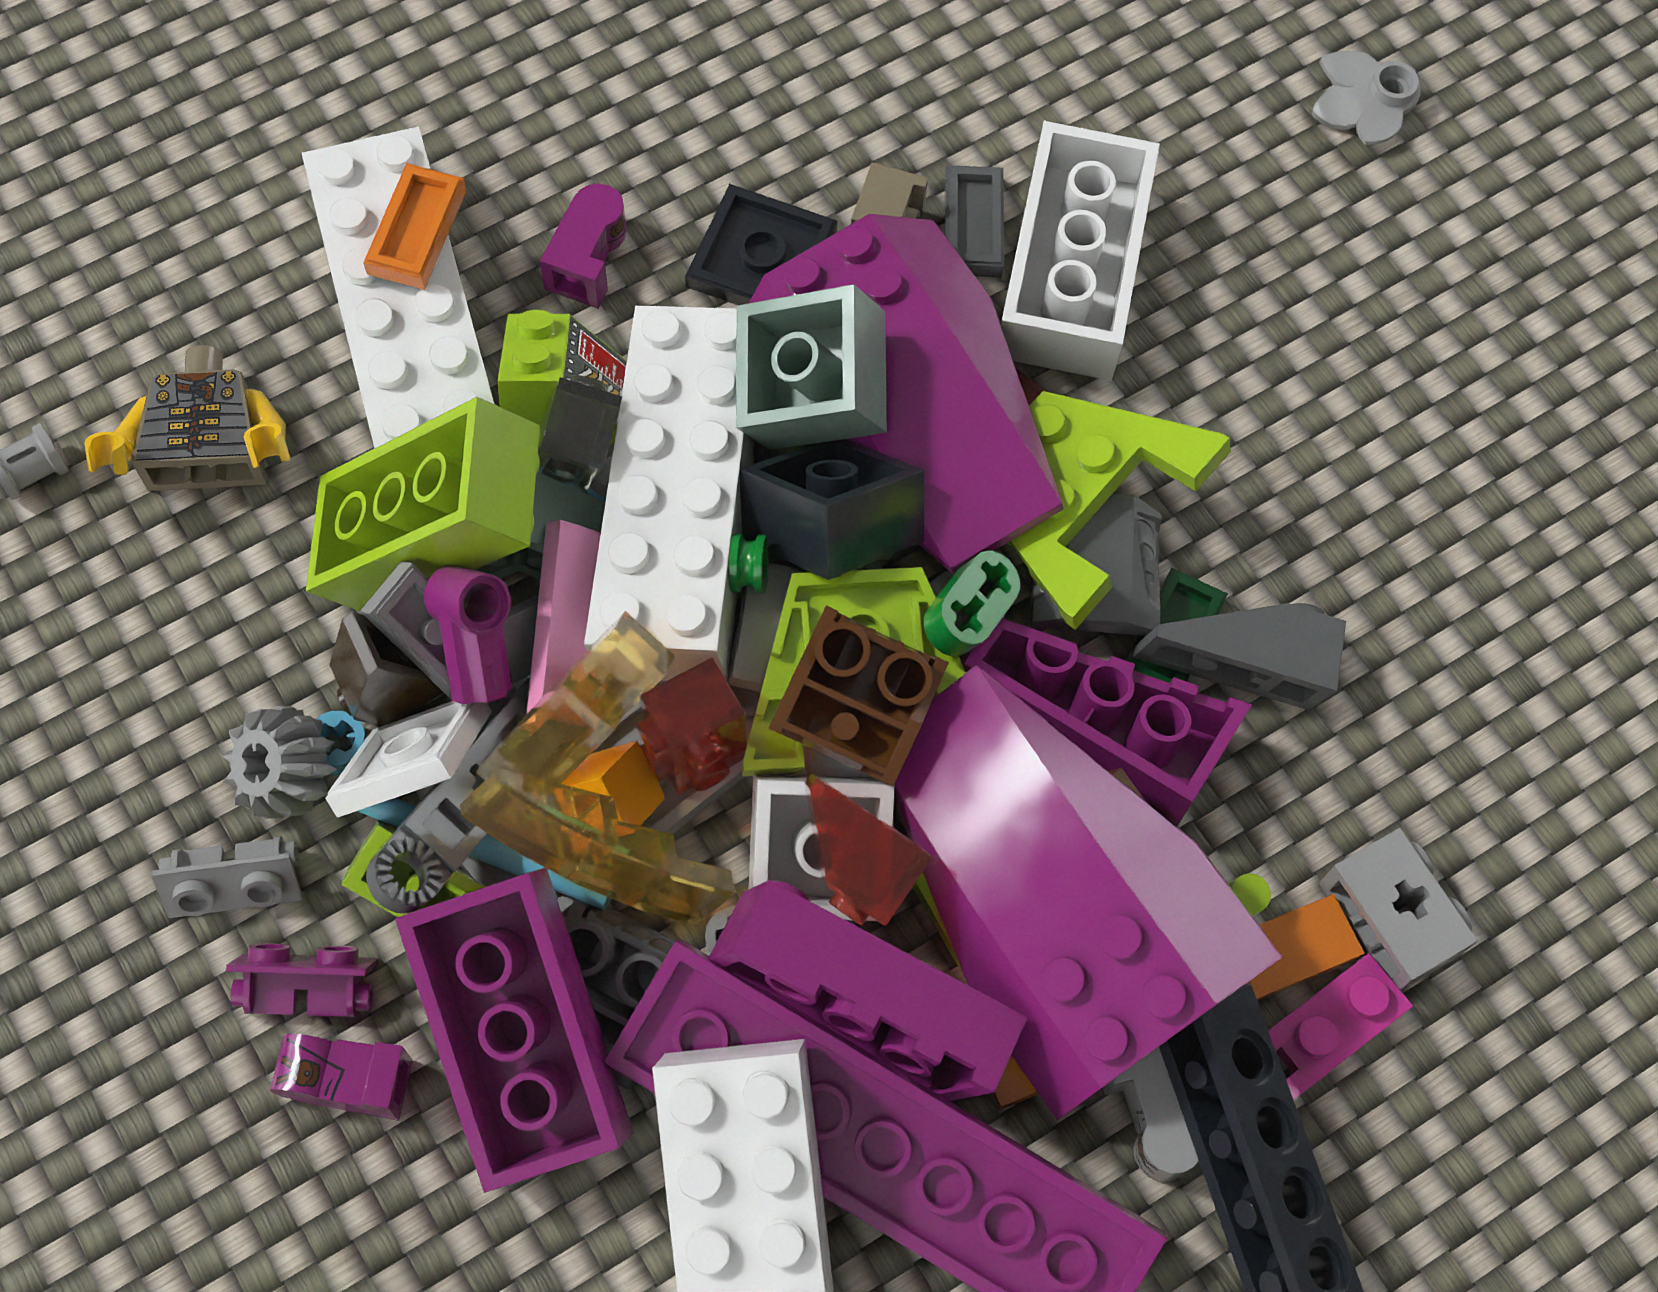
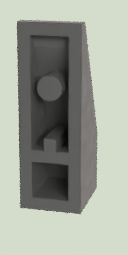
M1285 603L1159 624L1135 646L1133 658L1310 710L1337 691L1346 621L1325 615L1324 611L1315 605Z

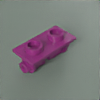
M253 944L248 947V954L243 953L226 964V972H243V979H234L232 982L230 1000L232 1007H243L245 1014L294 1015L297 1008V989L308 990L307 1015L356 1018L359 1011H370L372 1007L373 985L361 983V976L367 975L378 965V958L358 957L359 948L323 946L317 948V956L290 955L291 946L286 944Z

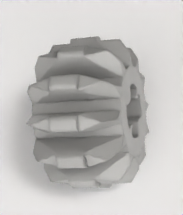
M275 706L274 709H257L254 712L245 713L243 725L229 730V735L234 745L233 749L221 755L230 762L231 772L223 783L237 787L235 805L252 809L254 816H262L265 819L300 816L305 812L312 811L313 802L328 795V789L323 779L324 776L337 770L327 763L326 753L335 742L320 737L322 720L305 716L303 710H297L292 706Z

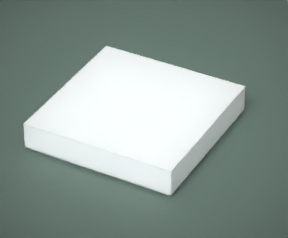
M451 701L373 729L325 798L336 817L338 818L451 779L492 713L487 703L482 702L464 705Z

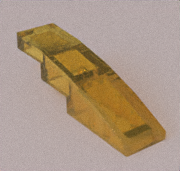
M498 768L460 804L462 817L520 855L579 886L642 911L697 925L736 893L731 870L679 858L673 834L618 821L615 798Z

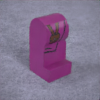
M591 184L580 189L573 197L540 259L545 290L599 309L608 291L605 260L609 252L622 244L627 232L623 198L616 189L605 184Z
M285 1034L283 1035L270 1092L295 1101L399 1121L413 1060L404 1047L400 1045L375 1042L374 1045L340 1039H337V1042L309 1035Z

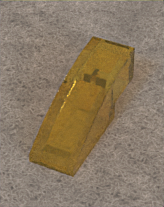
M625 610L534 705L479 766L476 773L527 817L615 731L619 721L665 677L675 655Z

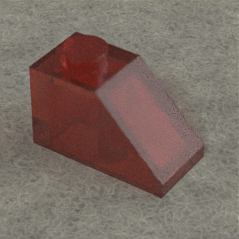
M811 772L804 782L821 878L826 886L834 891L828 902L860 925H863L867 918L871 916L886 926L933 856L920 845Z

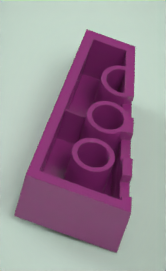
M1003 618L989 637L973 649L963 664L965 672H968L975 665L981 666L1046 719L1057 731L1094 758L1105 770L1122 768L1145 801L1175 827L1181 822L1252 706L1250 703L1229 697L1227 702H1223L1197 693L1198 685L1174 677L1171 683L1136 672L1134 671V663L1111 656L1109 661H1105L1078 651L1076 643Z
M768 880L742 893L709 955L710 961L770 992L948 1101L995 1092L1028 1018L810 902L801 890L781 881L773 882Z

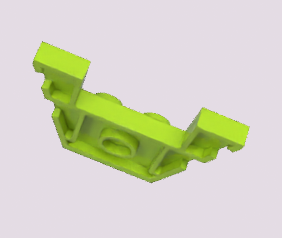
M1042 391L1031 403L1029 408L1064 509L1007 542L1009 547L1012 546L1028 567L1032 578L1042 591L1045 590L1057 605L1060 615L1069 626L1076 630L1112 588L1110 575L1066 548L1070 541L1141 461H1146L1196 492L1231 452L1229 437L1222 433Z
M922 567L853 570L830 580L814 573H792L742 763V776L803 772L805 767L803 744L769 729V725L826 605L864 626L873 628L879 633L903 642L909 647L949 662L934 697L966 673L959 656L952 657L941 653L927 638L924 629V616L936 597Z

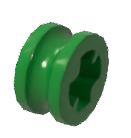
M733 534L729 552L730 591L741 592L743 587L752 586L755 593L765 594L769 575L768 536L758 535L756 540L749 542L744 539L743 534Z

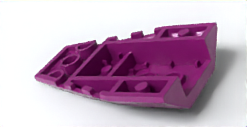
M868 214L763 276L749 303L854 284L885 310L887 433L848 438L847 440L924 470V542L919 543V545L952 574H955L959 568L981 552L996 550L1064 509L992 299L933 220Z
M975 665L933 698L894 784V802L968 986L1028 1017L1011 1056L1055 1118L1059 1120L1283 956L1196 841L1154 810L1142 797L1111 775L1094 758L1057 731L1046 719L981 666Z

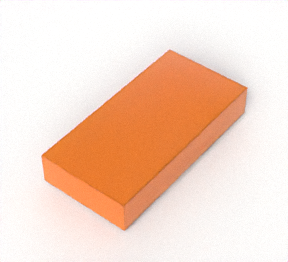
M406 163L363 262L366 274L425 290L467 191L464 178Z

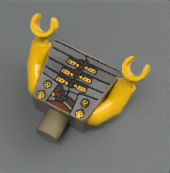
M208 345L188 348L185 352V372L158 373L150 379L147 395L138 399L113 432L95 433L90 435L84 443L89 472H96L99 467L104 465H113L116 475H126L129 470L128 462L132 459V464L148 491L267 485L264 458L277 455L280 456L282 462L291 459L285 442L286 423L263 392L248 388L240 371L234 369L223 370V353L219 349Z

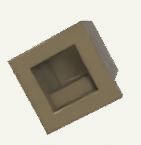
M872 162L852 215L851 224L868 214L921 219L925 208L928 177Z

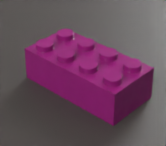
M547 867L395 918L483 1192L486 1193L619 1149L634 1131L614 1070L604 1063L608 1052Z

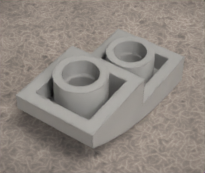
M769 562V575L765 594L755 593L752 586L742 588L740 620L732 639L728 685L761 692L792 573L811 572Z

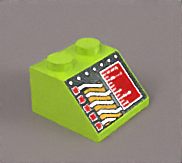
M529 310L521 314H508L497 381L500 407L540 425L539 444H614L627 361L570 314H551L545 310Z

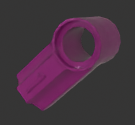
M456 565L444 566L436 570L426 584L424 604L430 616L440 623L452 701L465 705L479 702L489 703L507 697V691L512 689L502 626L511 608V596L507 585L494 575ZM470 590V600L468 606L464 609V599Z

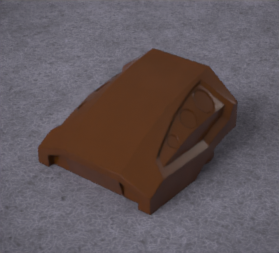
M826 605L769 725V729L894 786L949 662L909 647L903 642L894 640L873 628L864 626Z

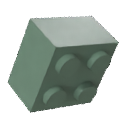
M854 284L738 305L736 332V428L769 450L887 433L885 310Z

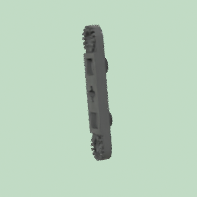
M530 677L520 685L477 735L452 778L436 783L370 860L366 873L367 885L374 899L384 908L395 913H411L420 909L437 895V892L461 866L574 726L527 715ZM480 774L485 776L490 782L487 785L486 793L482 796L476 794L472 789L476 781L475 778ZM392 861L406 862L415 870L419 880L417 891L409 890L405 892V888H397L399 885L397 882L392 883L391 880L394 879L393 874L389 875L392 868L389 865Z

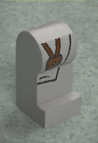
M1158 1047L1104 1086L1103 1089L1105 1095L1123 1090L1137 1132L1133 1146L1134 1159L1140 1170L1149 1178L1164 1182L1173 1181L1183 1176L1199 1160Z

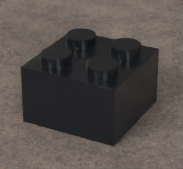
M841 439L810 444L740 469L742 534L744 539L750 542L756 540L758 535H767L769 555L778 560H786L827 580L837 578L842 574L874 561L890 560L896 557L899 551L924 542V470L850 440Z

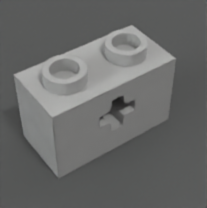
M1400 828L1337 863L1319 882L1326 896L1335 895L1365 954L1369 953L1400 991L1458 958L1478 941L1471 931L1472 923L1464 907L1456 899L1447 897L1433 876V866L1426 852L1417 843L1409 842ZM1405 903L1410 911L1399 914L1394 906H1400Z

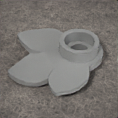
M1339 51L1326 54L1321 57L1320 65L1332 82L1333 87L1329 88L1316 101L1312 109V115L1320 123L1332 129L1346 130L1356 127L1358 136L1365 145L1383 143L1393 138L1400 131L1403 115L1412 111L1416 106L1421 94L1418 75L1406 63L1388 61L1379 64L1365 52Z

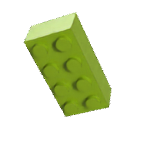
M475 397L321 475L306 592L361 611L401 561L413 563L429 579L436 570L444 566L456 565L475 570L529 547L535 524L533 506L536 474L540 463L538 456L540 425L480 397Z

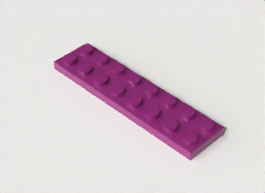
M680 938L674 942L604 1061L610 1067L655 1093L652 1068L665 1053L805 1039L823 1197L979 1292H1136L1167 1240L1166 1233L1162 1229L770 992L710 961L707 954Z

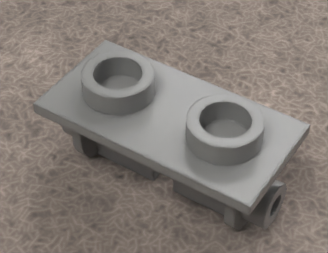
M276 836L268 840L237 843L235 845V860L225 861L223 846L184 851L181 849L172 850L171 857L160 858L159 870H153L151 874L168 918L200 916L206 913L250 907H268L274 904L303 900L294 870L295 867H299L298 846L296 841L284 842L282 836Z

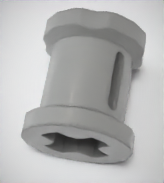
M41 422L32 426V434L0 449V484L12 501L21 497V489L54 472L61 476L70 472Z

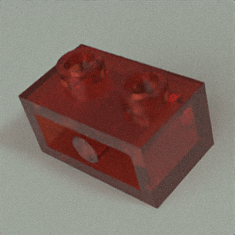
M713 658L639 695L643 720L636 723V727L644 742L640 747L655 778L660 781L668 776L678 795L693 787L696 791H704L717 785L729 775L730 767L743 761L747 747L746 713Z

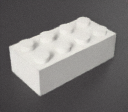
M1048 121L1043 122L1001 321V328L1013 361L1112 380L1123 345L1160 143Z
M805 1039L665 1053L652 1069L677 1292H834Z

